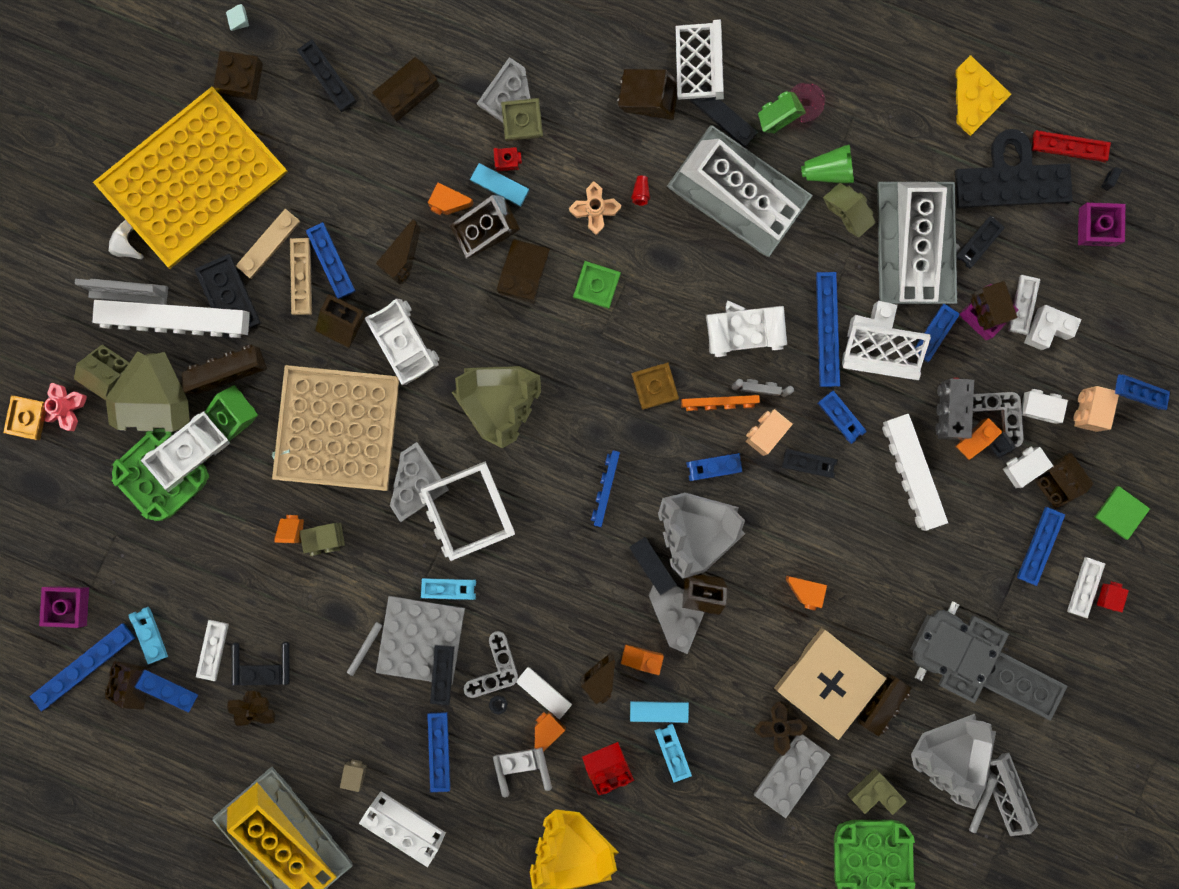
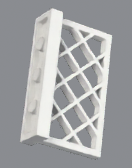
M721 19L713 20V23L676 26L678 100L716 97V100L724 99ZM702 30H710V35L705 40L698 35ZM688 31L692 35L685 42L680 37V32ZM694 38L701 42L696 50L689 45ZM704 46L711 51L706 58L698 53ZM685 47L693 52L687 59L681 56V52ZM695 55L702 60L696 68L689 62ZM705 63L711 68V71L706 76L699 71ZM686 65L693 70L687 77L681 73V70ZM696 73L703 78L697 85L690 81ZM705 82H708L712 86V91L703 92L700 87ZM686 83L694 88L690 93H682L681 88Z
M853 322L846 350L842 356L843 368L919 380L921 366L930 341V334ZM856 329L865 330L867 335L858 339L855 335ZM877 333H884L886 338L877 342L873 336ZM897 336H903L905 341L896 345L892 339ZM871 338L874 344L865 349L862 342ZM916 339L924 340L923 345L917 348L911 342ZM890 341L893 348L884 352L881 345ZM909 344L912 351L903 355L900 348ZM859 345L863 350L858 354L850 353L851 348ZM876 348L881 352L877 357H872L868 353ZM895 351L900 355L896 360H891L888 357L889 354ZM916 354L918 362L917 364L909 363L907 358Z

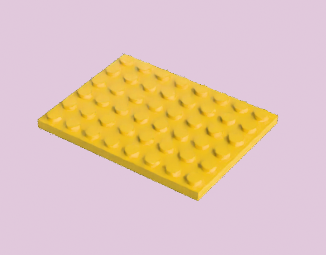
M210 87L93 181V183L164 264L171 269L287 174L288 171L213 87Z

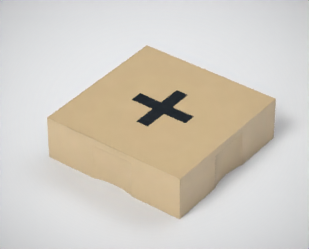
M821 628L806 646L799 660L788 669L774 689L839 740L886 678L829 632Z

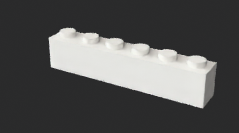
M909 414L883 422L882 430L885 437L889 438V450L892 455H895L897 460L895 466L898 473L902 474V486L906 492L908 491L910 496L908 502L911 509L915 510L917 516L915 517V522L918 528L927 531L947 524L945 512Z

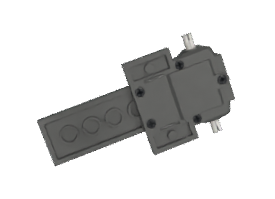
M953 601L948 611L936 610L931 616H926L910 648L913 650L912 660L919 666L915 678L922 681L926 671L943 675L938 684L939 686L974 704L982 688L985 687L1051 721L1068 686L1002 653L1001 650L1009 635L1007 632L975 616L971 617L968 625L955 615L959 604Z

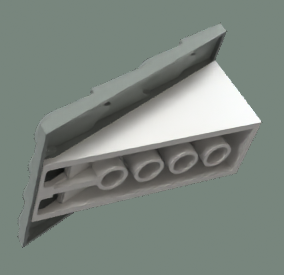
M713 125L709 126L666 186L766 257L772 254L813 196Z
M877 182L879 301L910 304H957L955 182Z

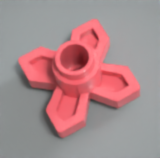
M51 383L47 393L49 398L44 404L46 410L44 421L53 423L58 419L61 428L75 431L78 420L73 410L83 407L87 396L74 391L67 395L64 386Z

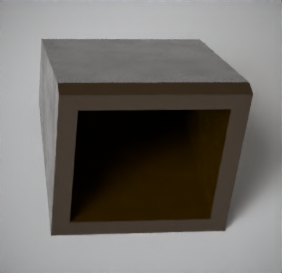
M624 69L620 80L621 91L617 99L618 107L625 113L674 120L677 102V80L667 70Z

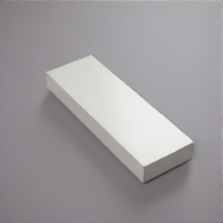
M1020 275L1014 300V306L1019 309L1016 313L1018 318L1010 321L1008 331L1024 335L1029 334L1040 279Z
M1087 557L1084 558L1067 612L1088 618L1105 563Z
M208 620L196 673L197 678L211 681L217 680L229 626L228 623Z
M527 667L517 679L516 683L559 720L572 705L530 667Z

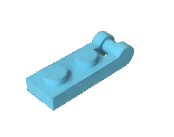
M422 578L421 598L476 599V593H474L476 580ZM461 586H466V593H461Z
M146 607L141 612L130 613L129 619L134 626L147 663L151 664L168 657L151 609ZM145 618L147 624L142 625L140 620Z
M670 724L667 725L668 728L655 730L673 782H677L692 775L674 726ZM671 735L672 740L665 742L663 737Z

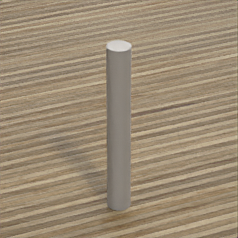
M375 623L347 670L349 675L353 676L383 626L380 623Z
M989 777L970 825L969 831L976 833L996 785L997 779Z

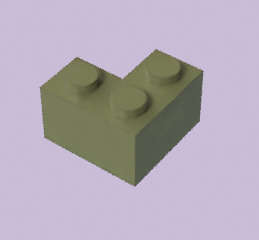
M839 183L823 197L829 211L841 217L847 231L858 238L876 223L872 216L874 213L866 203L867 198L862 193L858 194L850 186L846 187Z
M341 523L299 530L303 553H310V556L319 555L321 550L324 549L325 553L339 551L340 546H345Z
M876 769L869 773L847 794L864 814L878 801L892 815L907 802Z

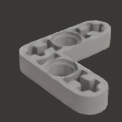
M1015 392L973 395V401H982V404L974 405L973 412L1001 410L1003 432L1005 431L1008 437L1013 435L1017 437L1018 440L1014 441L1016 447H1019L1023 443L1020 396ZM1010 396L1011 399L1015 400V403H1012V405L1010 403H1002L1001 401L1009 399ZM989 397L996 399L995 407L988 406L987 399ZM1009 415L1016 417L1017 422L1015 425L1008 423L1007 418ZM1008 428H1009V429L1017 428V430L1012 432V431H1008Z
M495 631L489 637V644L498 671L467 681L463 688L467 697L475 698L512 686L517 682V669L506 635L503 632ZM495 635L503 638L500 642L501 647L506 646V649H501L497 653L495 649L499 648L498 644L492 641L495 639ZM501 653H506L509 656V661L505 664L500 663L498 660V656ZM506 672L514 674L515 677L512 678V682L506 679L502 680L504 685H500L498 674H500V678L507 675ZM489 677L496 680V686L493 688L486 686L485 681ZM479 680H482V686L485 691H481L482 688H478L475 690V694H473L472 691L467 690L470 684L477 686L480 685Z

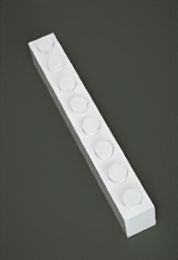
M94 300L92 323L100 324V328L112 329V325H116L118 329L130 330V327H137L136 330L148 331L149 328H155V332L167 333V329L173 330V333L185 334V331H192V335H204V332H211L210 336L222 337L223 333L229 334L231 338H241V335H248L250 312Z

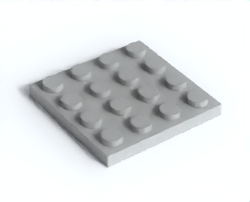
M389 596L376 673L432 682L435 645L455 646L452 674L453 684L465 608Z

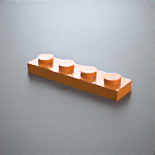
M759 395L682 399L681 408H686V411H698L697 407H705V410H717V406H724V409H736V405H743V408H755V404H759L760 399Z

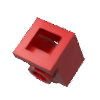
M516 147L493 148L496 172L519 170L518 164H522L521 152H517ZM511 156V159L505 160L504 157Z

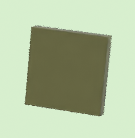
M539 98L501 102L505 141L543 137Z

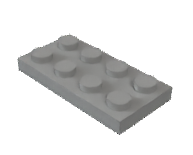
M803 734L792 738L790 750L784 756L780 755L754 792V796L785 818H787L830 756L827 751Z

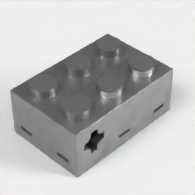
M951 378L942 381L937 390V394L940 396V404L937 405L939 423L936 424L938 439L965 440L972 438L974 380Z

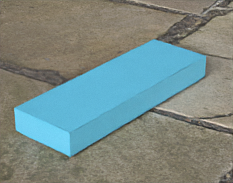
M480 163L470 179L471 182L498 196H503L504 199L519 207L522 206L529 192L528 188Z
M630 701V722L688 723L689 703Z

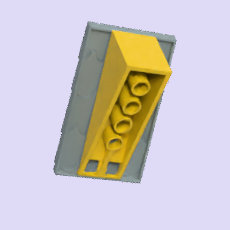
M270 767L235 799L221 809L220 812L213 816L212 821L269 889H326L353 866L346 853L332 839V836L311 814L305 804L273 767Z

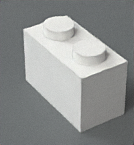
M1032 389L1024 393L1021 405L1022 416L1054 424L1063 423L1068 400L1062 399V396L1058 394H1050L1049 396L1043 394L1041 390Z
M1031 446L1022 452L1023 456L1018 459L1015 457L1006 463L1008 466L1003 471L1015 488L1024 487L1053 467L1040 447L1033 448Z

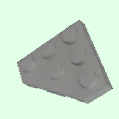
M509 57L481 96L477 105L503 123L501 102L530 99L525 68Z
M418 442L400 454L399 467L390 507L400 522L427 505L426 503L422 504L419 493H422L421 487L442 479ZM444 485L429 491L432 500L434 501L449 491V489Z
M653 585L648 596L669 646L688 654L705 612L682 608L684 589L676 586L660 596Z

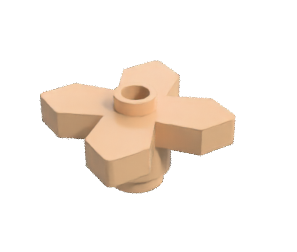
M592 182L586 189L588 200L575 201L569 208V211L576 218L589 216L588 228L595 235H598L604 228L603 215L615 216L621 209V205L614 198L603 200L602 188L596 182ZM596 206V207H598L599 209L594 210V209H592V207Z

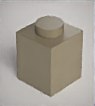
M359 760L348 761L344 765L340 788L359 792L363 786L367 765L362 764V761Z

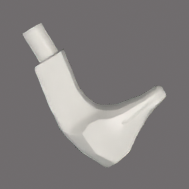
M126 219L112 233L108 251L117 257H133L142 260L144 256L137 252L128 242V236L134 228Z

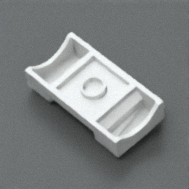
M395 299L382 310L365 317V320L402 385H407L437 367L439 357L434 350L431 352V350L427 349L409 318L411 316L410 311L412 310L408 302Z
M784 306L706 315L709 352L715 354V357L727 356L726 352L732 350L766 346L772 347V350L784 349L783 345H787Z
M203 411L201 414L194 416L187 425L155 450L148 452L141 462L155 476L164 489L169 492L180 484L185 476L213 454L216 455L223 450L230 442Z

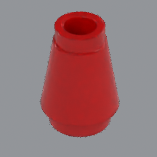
M646 176L636 177L631 196L635 205H647L650 200L648 177Z

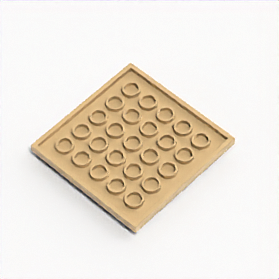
M285 365L272 479L388 491L400 383L398 377ZM290 449V453L282 454L284 453V451Z

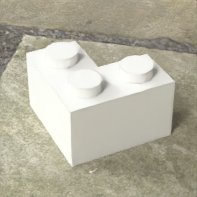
M877 301L873 305L871 318L855 315L851 318L847 337L850 335L853 322L892 328L897 305ZM856 329L855 335L860 339L867 335L865 330ZM877 333L873 336L877 342L886 338L884 333ZM871 338L865 340V341H868V342H872V343H873V341L871 340Z
M1044 305L1037 309L1024 343L1044 350L1050 347L1054 335L1065 340L1075 337L1081 319Z

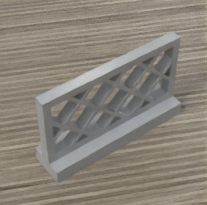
M75 279V285L88 290V298L167 304L168 287L164 285L100 279Z

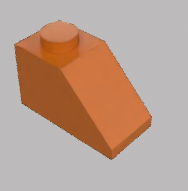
M437 183L428 201V205L431 207L430 210L438 215H441V213L449 215L470 208L474 204L471 198L440 183Z
M989 418L983 419L972 429V438L961 440L955 447L970 460L989 446L1002 431Z
M286 515V519H280L275 542L301 543L299 530H303L304 519H298V515Z
M786 576V581L799 602L805 604L804 608L816 610V607L822 608L827 585Z
M625 644L621 664L659 675L664 656L661 653Z
M550 711L547 714L543 712L536 719L535 749L542 747L543 752L566 729Z

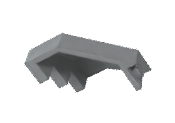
M681 493L662 499L658 515L660 521L663 520L666 532H663L666 547H670L672 555L670 559L671 567L682 578L706 572L745 535L742 531L745 520L737 513L739 507L688 493Z
M975 714L924 732L911 754L913 766L917 771L925 772L930 777L929 781L941 791L946 790L951 795L950 799L956 804L975 809L986 788L996 731H992L991 724L977 721Z

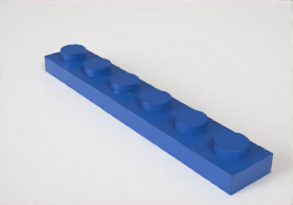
M817 272L820 387H839L836 272Z
M124 623L120 624L34 692L30 698L40 711L46 710L132 642L135 636Z

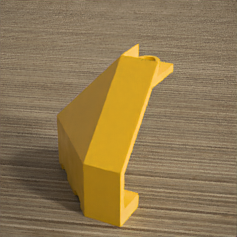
M555 809L544 819L543 826L545 831L543 838L539 837L535 851L538 856L536 863L532 864L530 869L532 889H575L612 880L611 875L617 871L614 856L619 854V852L580 812Z

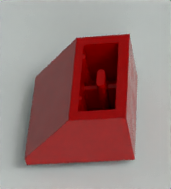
M618 742L582 757L588 776L598 795L607 794L611 790L626 786L634 781Z

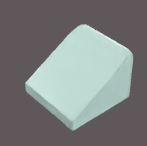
M242 4L226 12L231 31L249 26L246 11Z

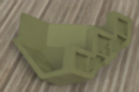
M137 351L106 396L109 425L117 430H126L127 427H137V431H154V428H164L165 431L170 432L180 430L190 422L188 400L165 352L144 355Z
M520 366L464 368V374L455 378L456 390L452 392L482 439L500 448H504L517 440L520 434L517 431L521 423L526 422L532 411L530 406L534 398L538 399L541 393L540 375Z

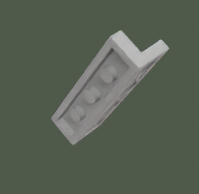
M1001 754L997 759L990 762V766H997L998 776L993 774L989 768L987 780H989V777L997 779L993 795L1009 835L1031 834L1037 828L1038 823L1010 754ZM998 782L1005 786V794L998 790ZM1005 801L1013 805V812L1005 808ZM1014 819L1019 822L1022 829L1014 830L1011 823Z

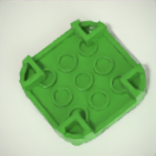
M164 428L147 431L146 435L125 455L115 460L112 470L113 484L118 486L142 512L141 515L154 521H163L172 517L202 490L209 478L207 469L202 463L185 476L184 480L171 491L167 492L155 476L141 462L148 452L155 450L175 434L174 432L165 431Z
M850 820L840 823L834 835V880L837 889H915L916 882L914 881L913 843L915 841L906 825L896 820Z

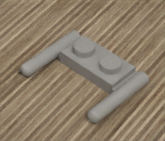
M738 379L732 384L733 390L741 388L743 392L772 396L781 395L782 397H787L794 392L792 386L782 390V387H777V383L766 382L763 385L758 384L757 380L747 379V382Z
M542 747L492 756L503 797L509 796L505 774L540 769L544 789L546 791L552 789Z

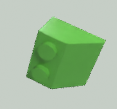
M786 91L780 94L778 100L774 103L769 102L762 107L763 110L758 115L763 131L776 133L805 114L806 111L794 92Z
M235 385L218 393L204 411L228 441L251 425L258 416L255 409L248 403Z

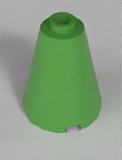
M850 144L805 161V165L801 166L802 176L806 177L807 181L854 183Z

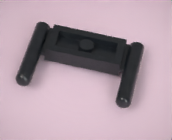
M288 642L282 643V665H240L239 643H232V685L290 684Z

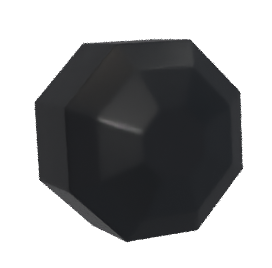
M496 695L490 699L489 708L492 713L500 715L506 711L508 702L505 696Z

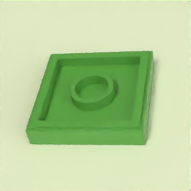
M585 261L573 298L609 309L621 272Z
M1116 486L1095 515V518L1125 540H1128L1150 508L1120 486Z

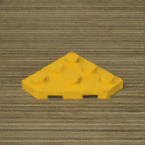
M970 55L955 72L957 78V124L971 136L1011 93Z

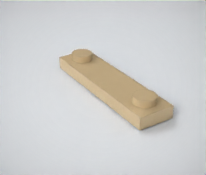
M284 209L238 262L236 267L252 279L301 222L288 210Z
M290 239L291 314L312 315L310 239Z

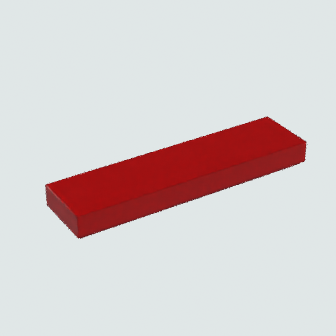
M1036 130L1033 134L1031 150L1107 162L1111 142Z

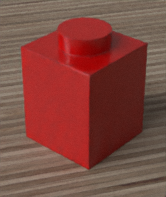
M1112 581L1110 584H1103L1097 606L1123 612L1129 590L1123 589L1122 584Z

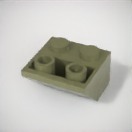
M101 345L77 363L74 380L106 400V396L120 378L129 362L104 345Z

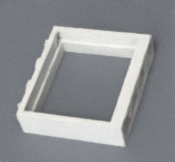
M486 461L421 487L422 493H419L422 504H427L429 509L426 511L430 522L434 521L436 526L434 529L435 535L438 540H442L444 546L441 549L445 557H449L450 561L515 535ZM481 471L504 530L453 550L429 491Z
M383 792L378 794L359 822L360 825L426 867L429 866L439 850L446 832ZM381 797L386 800L384 805L379 803ZM374 813H376V816H375V818L373 819L371 816H372ZM435 832L440 834L438 839L432 837Z

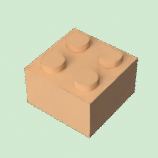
M1099 386L1083 389L1078 396L1079 407L1074 414V426L1095 432L1111 430L1119 395L1115 394V390Z
M775 409L765 412L758 420L760 422L758 427L755 425L746 434L748 439L745 442L763 456L770 453L792 426V423Z

